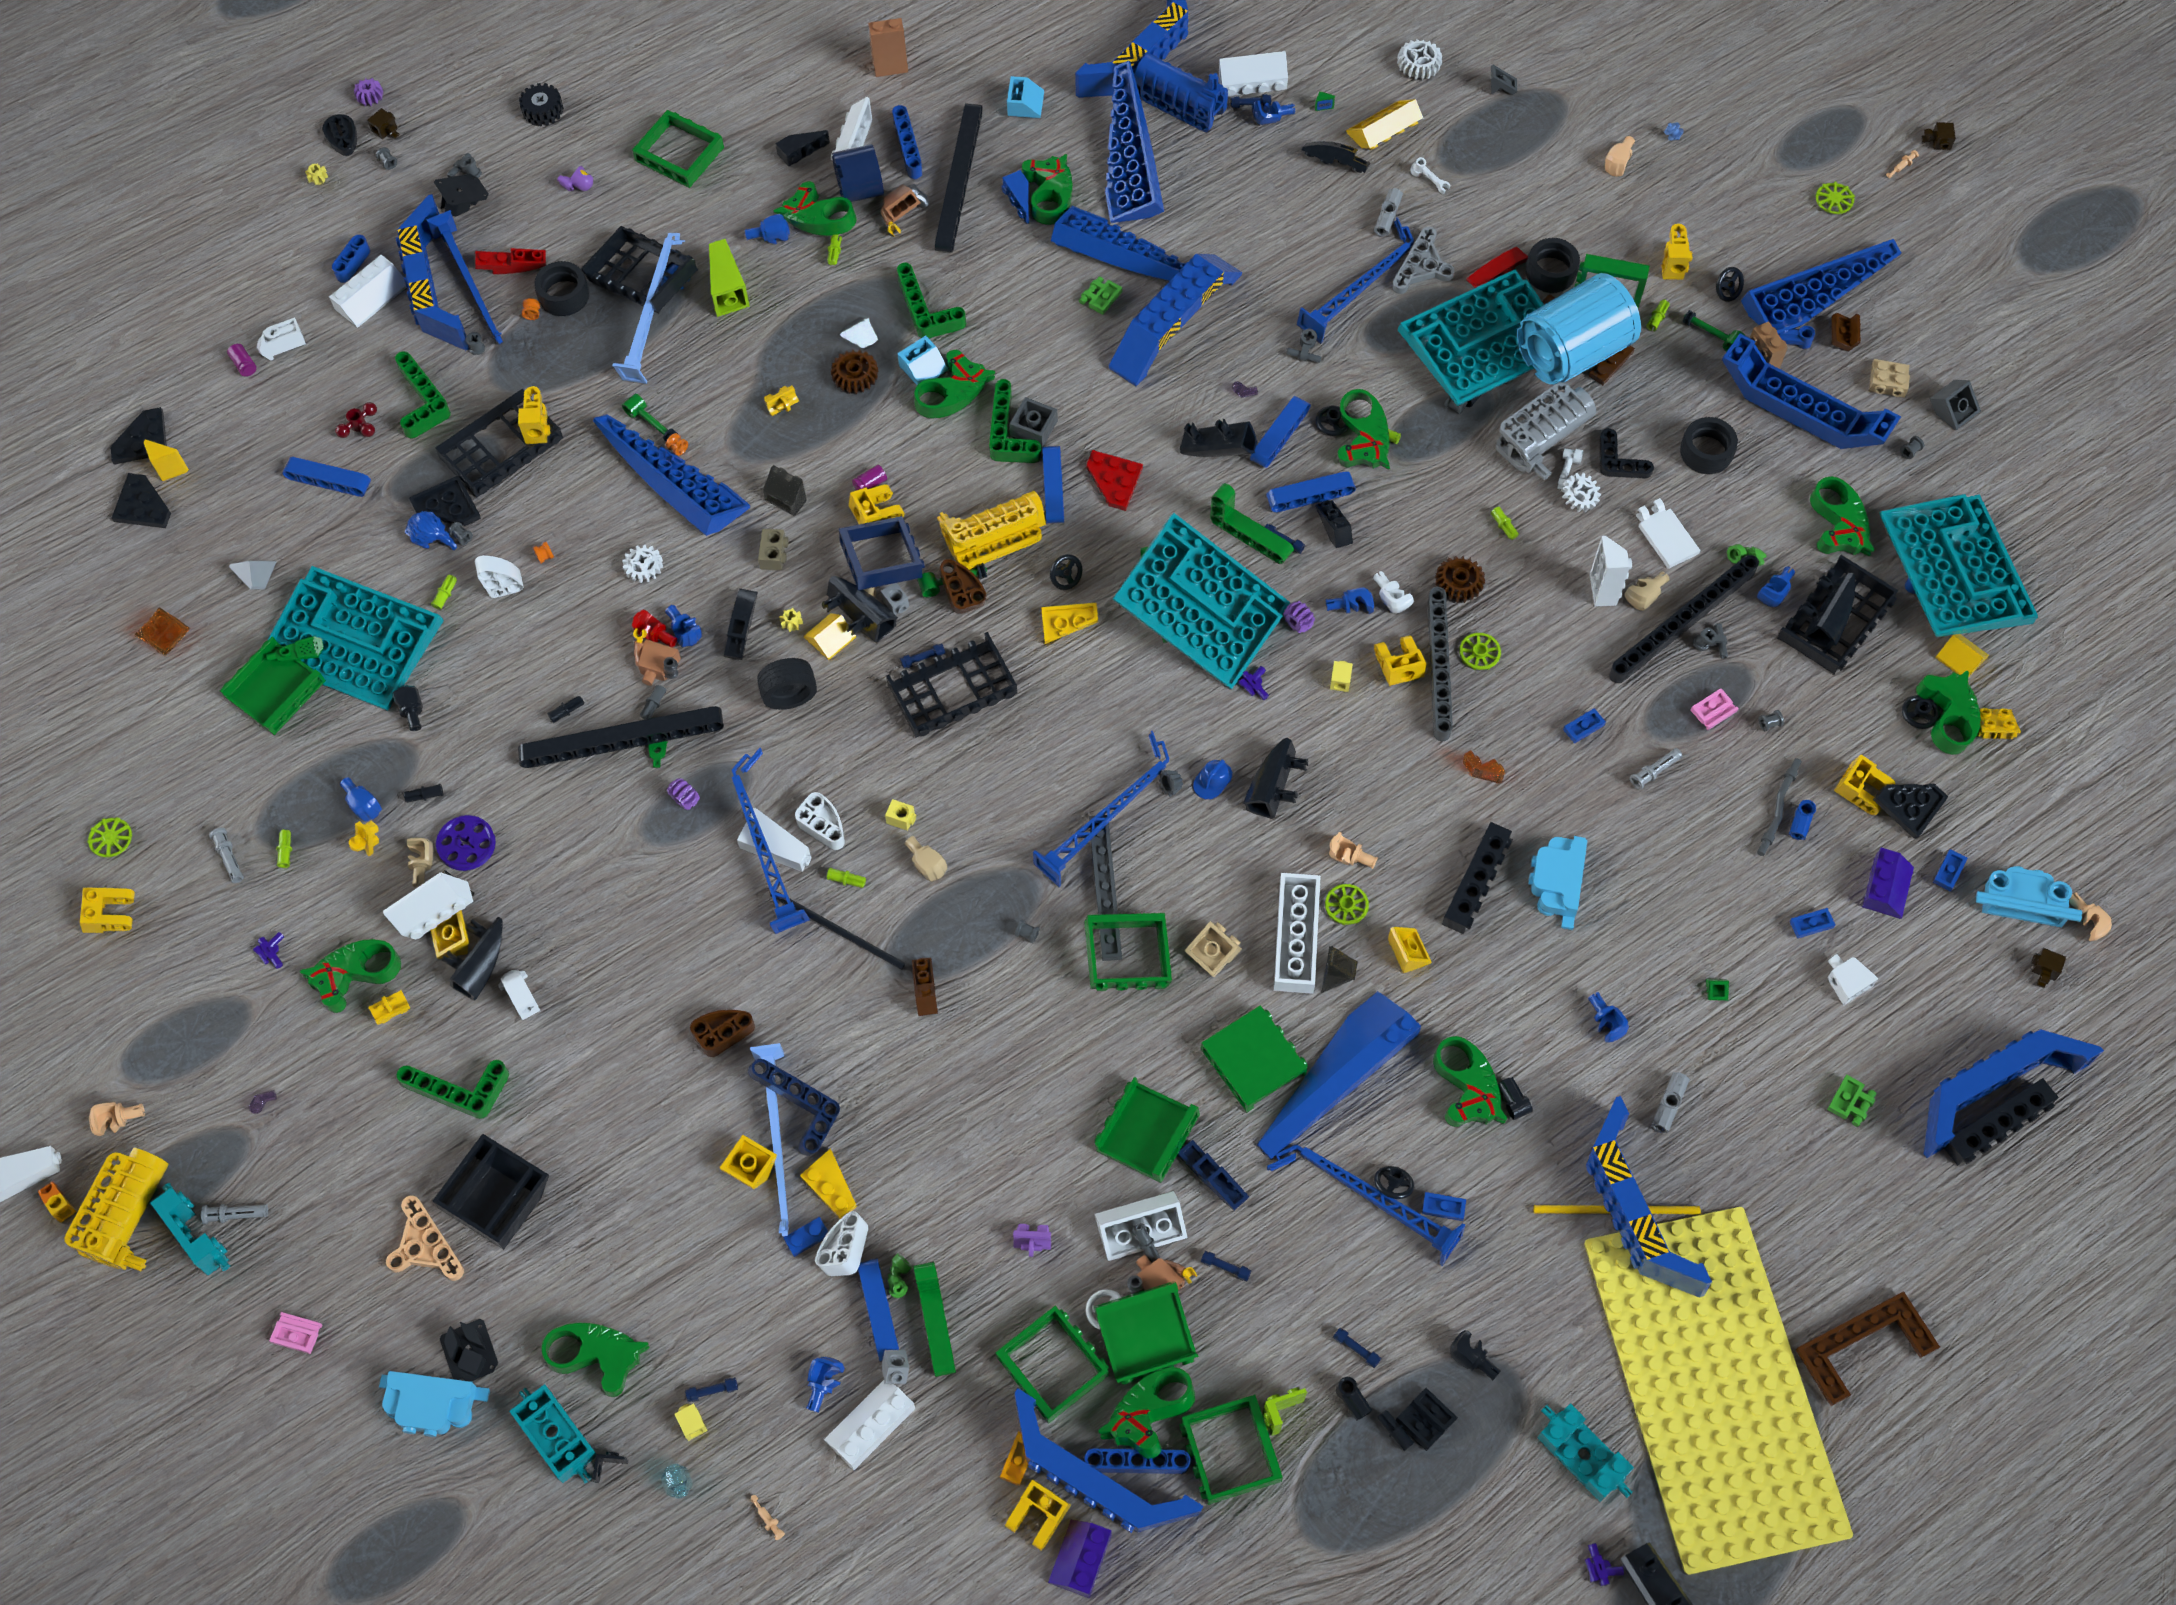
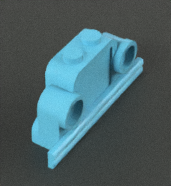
M1574 836V839L1554 837L1549 841L1547 847H1541L1538 850L1537 856H1532L1531 867H1534V871L1530 873L1528 884H1531L1533 895L1540 897L1537 903L1539 912L1546 916L1562 915L1561 928L1569 930L1574 928V920L1578 911L1587 847L1586 838Z
M2020 866L2010 867L2006 872L1997 870L1990 875L1989 880L1985 884V892L1977 891L1976 903L1983 904L1982 913L2061 928L2068 920L2078 922L2082 920V910L2069 908V899L2072 896L2071 887L2062 881L2054 882L2050 874L2044 873L2041 870H2027Z
M389 1371L388 1375L382 1374L379 1388H386L382 1403L383 1409L389 1417L395 1419V1422L403 1428L402 1432L407 1434H415L416 1431L424 1432L423 1435L429 1437H436L437 1434L447 1433L450 1425L456 1428L467 1426L472 1420L471 1409L473 1401L487 1402L490 1393L489 1388L476 1387L473 1382L393 1371Z

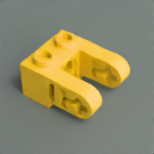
M1674 224L1669 233L1670 241L1666 243L1664 250L1665 257L1661 265L1662 278L1683 280L1685 273L1689 271L1692 251L1689 250L1686 227L1682 224Z
M535 386L528 387L524 391L523 408L519 409L518 425L525 444L547 443V436H550V426L547 425V410L542 403L541 392ZM532 394H535L534 401L531 400Z
M887 484L871 489L866 487L850 492L848 506L859 524L900 516L904 517L905 515L900 505H893L881 510L875 506L892 497L893 492Z
M1411 635L1400 638L1404 655L1396 657L1395 655L1391 656L1385 642L1374 644L1376 658L1389 686L1425 677L1426 662Z
M1859 755L1851 762L1834 791L1868 814L1877 815L1881 807L1873 800L1874 796L1863 789L1865 786L1864 782H1867L1879 791L1887 784L1896 785L1891 777L1877 769L1875 763L1863 755Z
M83 888L80 915L82 933L131 930L132 917L126 915H103V908L106 907V904L134 903L135 892L126 888Z
M1032 1479L1008 1518L1005 1527L1016 1532L1031 1507H1036L1048 1517L1032 1543L1033 1546L1042 1551L1066 1515L1071 1504Z

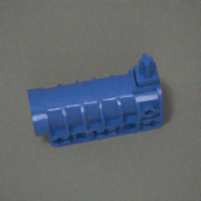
M1147 53L1141 59L1136 68L1134 77L1136 84L1141 87V98L1146 103L1203 132H1208L1212 128L1213 116L1216 114L1222 115L1227 109L1228 89L1218 83L1219 77L1217 73H1210L1209 81L1206 83L1201 78H1196L1191 73H1186L1181 68L1174 67L1169 62H1164L1159 57Z

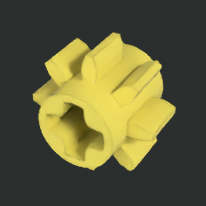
M318 163L310 165L308 170L305 171L308 182H313L315 185L323 184L325 178H328L325 166L320 167Z
M793 608L784 610L783 616H779L780 622H782V629L787 628L789 632L799 630V624H803L801 612L796 613Z

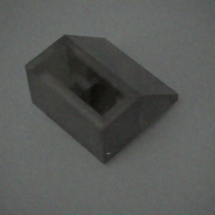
M773 465L763 489L765 501L795 516L807 501L803 480L798 476L789 474L785 469Z

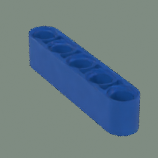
M898 105L892 110L894 127L907 174L912 179H918L922 176L921 158L908 111L905 106Z
M1293 396L1255 448V453L1251 454L1250 460L1267 468L1305 418L1311 404Z
M1060 446L1042 447L1046 523H1064Z
M296 457L289 458L282 472L284 477L292 481L358 497L365 495L371 479L363 473Z
M1345 471L1274 488L1268 491L1266 496L1272 512H1281L1352 494L1356 487L1350 472Z
M878 1258L860 1262L858 1270L879 1361L881 1362L883 1361L885 1350H899Z
M1090 1449L1085 1454L1084 1462L1101 1473L1183 1474L1189 1469L1190 1456L1184 1450H1161L1157 1457L1163 1458L1165 1463L1162 1466H1156L1153 1463L1155 1458H1145L1136 1449ZM1091 1456H1097L1100 1462L1097 1465H1091L1088 1459ZM1114 1456L1122 1460L1117 1466L1110 1463V1459ZM1134 1457H1140L1143 1463L1140 1466H1135L1131 1460ZM1179 1457L1184 1458L1186 1464L1179 1467L1175 1464V1459Z

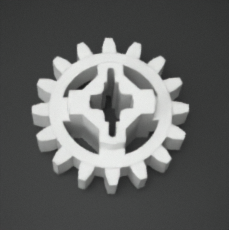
M1578 473L1574 476L1571 475L1563 483L1564 487L1561 489L1565 493L1562 498H1567L1566 505L1571 504V509L1576 507L1578 512L1582 509L1584 512H1587L1589 509L1592 510L1600 501L1598 498L1601 496L1597 492L1600 487L1595 486L1597 481L1592 482L1591 476L1585 478V473H1582L1580 476Z
M637 545L636 550L630 549V554L625 553L626 559L622 561L623 569L627 577H632L633 581L639 579V582L642 583L643 579H646L649 582L650 577L656 579L655 574H661L660 568H663V560L659 551H654L653 546L647 549L646 545H643V548Z

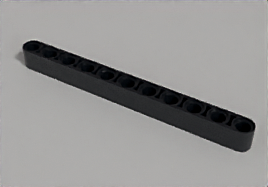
M965 103L936 234L935 251L953 253L982 118V105Z
M1754 555L1743 557L1618 658L1610 670L1609 678L1614 683L1624 682L1750 580L1758 568V558Z
M712 706L524 743L518 747L519 763L523 768H532L719 731L724 727L722 709Z

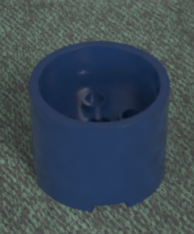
M872 144L832 153L834 171L841 197L855 202L884 195L881 172Z

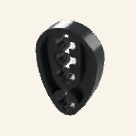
M344 114L329 117L322 127L327 142L341 155H351L356 148L358 139L354 121L351 117ZM338 122L341 127L343 136H340L336 126V123Z

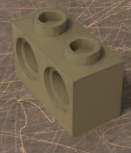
M762 529L758 557L761 570H782L783 563H786L787 560L785 548H788L789 543L788 537H785L784 530Z

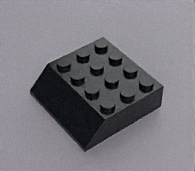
M482 1134L432 1202L438 1209L504 1250L541 1200L549 1174Z

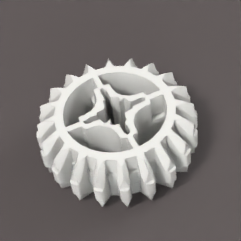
M1416 39L1415 42L1410 40L1409 43H1405L1404 47H1401L1398 53L1397 63L1400 71H1403L1404 75H1408L1409 78L1415 77V80L1421 78L1423 81L1424 77L1429 79L1431 76H1435L1442 65L1440 48H1436V44L1431 45L1430 41L1425 42L1424 39L1422 41Z

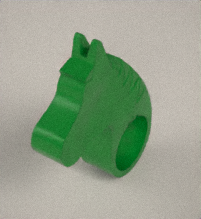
M1968 671L1961 675L1952 672L1947 677L1927 675L1916 687V692L1921 698L1932 699L1943 709L1942 715L1931 730V738L1938 749L1951 755L1962 753L1973 742L1980 729V709L1976 696L1968 684ZM1943 725H1954L1959 728L1964 742H1957L1949 738L1944 731Z
M572 1323L555 1328L546 1335L542 1343V1355L547 1366L559 1374L572 1373L599 1363L604 1375L601 1381L604 1393L609 1397H617L624 1390L629 1371L637 1364H640V1354L647 1351L650 1347L648 1342H635L629 1336L612 1328L592 1323ZM572 1337L578 1342H582L577 1357L569 1363L558 1364L553 1362L548 1356L550 1346L559 1338Z

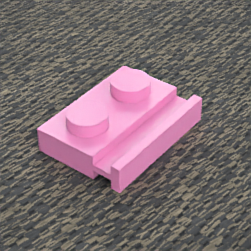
M1719 689L1692 706L1690 711L1709 730L1736 713L1739 708L1733 705V701L1722 689Z
M281 1312V1317L277 1321L269 1341L276 1345L311 1354L322 1324Z

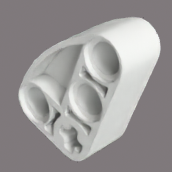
M484 555L475 559L478 579L492 598L523 590L524 586L520 570L513 563L501 558Z
M818 792L811 793L795 812L798 827L830 849H841L844 846L845 840L837 810L822 794ZM816 802L820 803L818 806H813ZM817 827H824L821 830H816ZM835 836H838V837H839L837 840H832V839H831V838H833V837H835Z
M852 1211L843 1216L827 1233L817 1251L815 1262L828 1276L851 1275L859 1268L868 1232V1224L857 1212Z

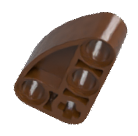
M951 559L944 560L941 563L939 573L953 611L962 614L982 607L985 604L986 592L979 579L960 563ZM949 566L953 569V571L951 573H947L943 570V568ZM955 583L959 586V588L957 590H953L949 587V585ZM978 594L982 597V600L975 601L973 596ZM957 601L964 602L963 606L957 605Z
M741 1010L710 1012L695 1019L690 1025L695 1041L708 1057L718 1056L750 1035L755 1029L751 1014ZM743 1021H749L746 1026L740 1025ZM699 1028H705L703 1032L696 1033ZM726 1032H733L731 1036L724 1037Z

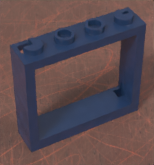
M903 516L839 528V542L858 590L922 578V568H925L924 561L919 558V549L914 546V537L909 534V524L905 523ZM901 533L912 562L863 572L852 542Z

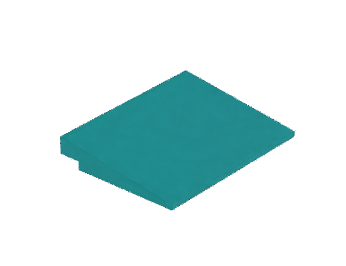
M1515 269L1401 322L1397 330L1454 403L1459 406L1534 370L1532 365L1527 366L1521 355L1517 342V329L1521 327L1520 322L1529 313L1544 304L1528 280L1523 281Z
M1962 494L1880 512L1881 519L1936 637L2034 624L2038 614L1980 494L1970 497Z
M1175 513L1169 516L1112 599L1230 690L1235 686L1283 617L1287 606L1291 603Z
M311 566L304 580L300 579L268 640L274 637L281 646H287L312 636L322 638L324 649L318 658L301 659V661L313 670L316 669L326 680L323 686L388 711L394 702L393 691L406 683L444 620L439 614Z

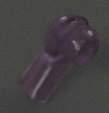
M1235 381L1232 384L1233 391L1242 398L1258 395L1256 386L1247 388L1239 381Z
M275 1090L255 1095L249 1105L250 1112L258 1114L267 1102L276 1100Z

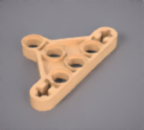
M407 1196L401 1204L402 1210L407 1216L400 1247L388 1255L386 1259L387 1267L395 1273L405 1270L410 1265L441 1269L449 1280H459L464 1274L462 1264L421 1201L416 1196ZM410 1202L414 1204V1207L416 1208L418 1213L414 1214V1212L409 1208ZM426 1217L428 1219L427 1224L423 1227L417 1226L418 1219ZM431 1233L438 1234V1239L434 1243L427 1241ZM413 1245L420 1246V1251L416 1255H410L409 1253ZM442 1249H447L448 1256L444 1259H439L438 1252ZM400 1257L402 1259L401 1265L392 1267V1260ZM451 1262V1264L455 1268H457L456 1274L450 1273L451 1269L449 1268L447 1263Z

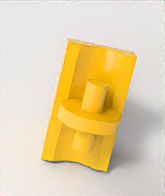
M792 385L789 387L783 386L777 394H769L764 397L771 416L784 409L788 412L791 410L790 406L799 402Z
M372 820L366 824H362L360 821L355 824V836L349 840L351 850L359 852L364 849L368 856L374 854L373 847L379 843V838L375 833L379 831V828Z
M402 990L387 998L383 996L381 1001L369 1006L377 1025L384 1024L396 1015L403 1014L411 1008Z

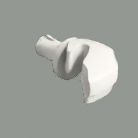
M1382 571L1379 572L1381 576L1376 573L1373 579L1380 586L1379 595L1390 612L1400 613L1413 604L1412 595L1410 593L1404 595V590L1399 589L1397 581L1390 582Z

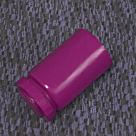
M237 343L228 348L227 354L242 376L248 377L255 373L257 366L242 344Z
M876 465L857 478L852 479V483L856 491L866 487L871 489L885 482L887 476L880 465Z

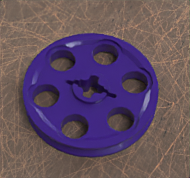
M471 815L459 816L447 822L439 831L436 839L437 853L443 863L459 871L473 870L482 866L490 859L496 845L495 835L490 825L482 818ZM460 823L465 825L463 830H455L456 825ZM476 826H484V829L481 832H474V828ZM448 837L452 839L450 844H442L443 839ZM461 840L465 842L469 841L470 845H463ZM483 841L490 842L487 848H480V844ZM452 853L458 854V857H457L456 860H454V861H449V860H448V856H449L450 854H452ZM470 855L477 856L476 861L472 863L467 862V858Z

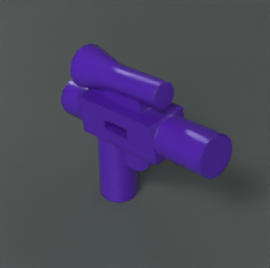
M1260 666L1253 675L1249 674L1248 671L1243 672V679L1239 681V685L1244 687L1251 696L1256 693L1263 700L1269 696L1261 685V676L1266 672L1264 667Z
M278 932L269 942H267L265 937H261L258 939L260 945L256 946L253 951L259 955L264 964L269 963V958L276 969L281 968L283 963L276 953L279 951L277 944L284 936Z
M1596 1543L1588 1545L1592 1558L1591 1560L1590 1558L1585 1559L1590 1575V1583L1599 1580L1601 1586H1606L1610 1584L1608 1576L1624 1575L1623 1566L1611 1567L1608 1560L1602 1559Z

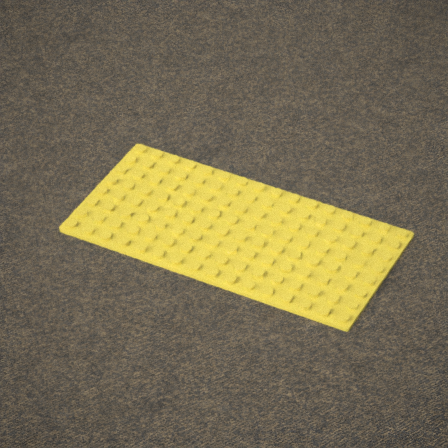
M1736 1207L1657 1224L1670 1252L1696 1264H1704L1712 1283L1706 1294L1700 1298L1641 1275L1638 1269H1635L1631 1263V1255L1629 1250H1626L1622 1244L1620 1232L1587 1239L1584 1243L1685 1574H1696L1852 1538L1853 1532L1744 1208Z

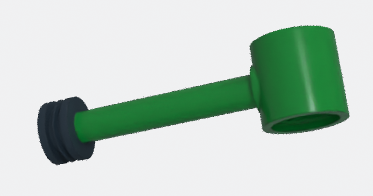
M1691 310L1684 315L1683 323L1688 326L1692 323L1725 341L1723 349L1726 352L1740 333L1746 336L1739 330H1734L1728 335L1696 318V313H1693Z
M633 394L621 405L629 417L634 418L637 415L643 417L664 435L663 439L665 441L672 434L677 433L672 428L668 430L644 409L647 405L638 394Z
M984 563L980 566L976 565V569L970 570L979 579H982L983 576L987 577V568L984 566ZM932 572L923 573L922 578L917 579L921 593L925 598L936 596L940 592L939 586L943 585L942 579H937Z

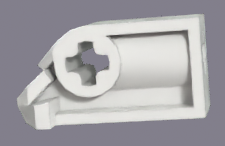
M292 318L266 328L258 339L257 349L262 356L273 360L274 355L305 345L306 343L296 319Z
M511 970L502 976L498 986L501 991L506 989L520 1017L524 1020L539 1012L540 1009L524 981L528 977L526 972Z

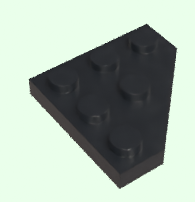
M161 407L142 411L110 446L111 460L114 465L149 458L144 445L145 439L167 446L164 412Z
M128 473L113 512L112 520L119 523L166 528L171 512L146 475Z
M459 475L409 497L416 513L422 511L433 512L441 521L449 523L460 522L462 526H466L481 519Z
M1887 784L1880 789L1873 800L1908 834L1916 839L1919 838L1948 796L1936 784Z

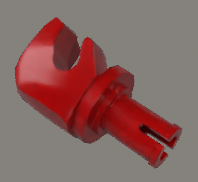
M643 609L634 616L632 628L633 630L638 628V635L640 637L644 629L647 635L643 639L656 643L661 641L672 648L676 645L678 639L667 633L666 625L660 623L648 611Z

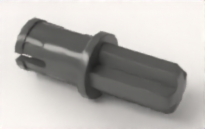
M656 685L651 696L646 699L647 703L640 713V717L644 720L651 719L656 708H659L660 701L666 693V689L663 686Z
M1143 1223L1134 1226L1132 1231L1139 1241V1248L1144 1250L1147 1258L1153 1263L1160 1258L1154 1246V1239L1150 1237Z

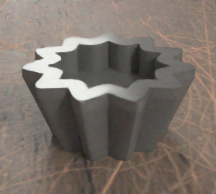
M1162 770V773L1159 774L1161 789L1169 797L1175 795L1182 788V778L1177 771Z

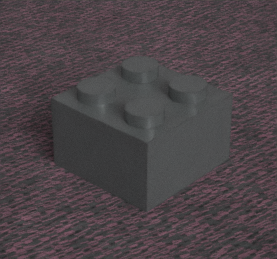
M1025 397L1010 422V436L1017 439L1037 440L1041 444V448L1044 447L1058 422L1057 409Z

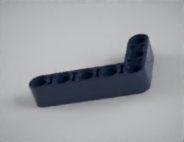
M755 1060L748 1068V1074L753 1080L814 1115L798 1145L801 1154L805 1156L814 1154L821 1147L840 1112L839 1104L767 1060ZM755 1065H760L763 1068V1074H758L755 1071ZM773 1075H777L780 1077V1084H775L773 1082ZM791 1085H794V1086L797 1087V1089H798V1094H792V1093H791V1091H790V1086H791ZM808 1096H813L815 1098V1105H812L807 1101ZM825 1106H830L833 1109L832 1115L825 1112ZM816 1123L823 1126V1132L820 1133L815 1129ZM806 1141H811L813 1143V1150H808L806 1148Z

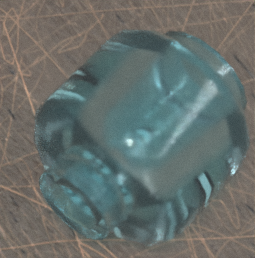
M679 1464L668 1466L661 1477L663 1487L669 1497L683 1498L688 1494L693 1485L688 1469Z

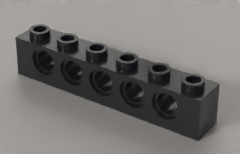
M1490 822L1444 916L1442 925L1461 934H1464L1466 928H1471L1474 922L1472 916L1474 912H1479L1482 905L1480 899L1482 896L1486 897L1490 886L1487 885L1490 880L1494 881L1498 871L1495 868L1497 864L1501 866L1505 858L1503 852L1505 849L1509 850L1513 841L1510 838L1511 830ZM1490 845H1496L1498 849H1493ZM1482 861H1489L1491 864L1487 865ZM1476 876H1479V877H1481L1483 880L1479 881V880H1477L1475 877H1476ZM1472 892L1475 896H1469L1467 893ZM1460 908H1464V909H1466L1468 912L1463 913V912H1461L1459 909H1460Z
M2042 1078L1955 1134V1137L1944 1149L1957 1166L1963 1162L1967 1165L1976 1159L1975 1154L1978 1152L1986 1153L1992 1148L1991 1144L1995 1141L1999 1144L2008 1138L2007 1134L2009 1132L2016 1133L2024 1127L2023 1123L2026 1121L2029 1123L2035 1121L2040 1117L2038 1113L2042 1111L2045 1113L2049 1112L2055 1107L2054 1102L2059 1097ZM2030 1100L2034 1101L2037 1106L2032 1105ZM2014 1110L2018 1111L2021 1116L2016 1115ZM1998 1120L2002 1121L2005 1124V1127L2001 1126ZM1982 1131H1986L1990 1137L1985 1136ZM1966 1141H1970L1974 1147H1970Z

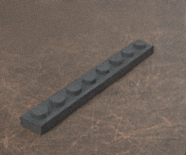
M1108 823L1091 839L1098 915L1118 914ZM1119 928L1099 929L1102 961L1122 960Z

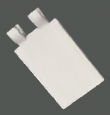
M1660 498L1653 502L1654 506L1651 509L1654 514L1649 515L1645 505L1638 509L1639 513L1636 514V517L1641 521L1639 528L1668 569L1700 553V549L1671 509L1665 510L1664 503Z

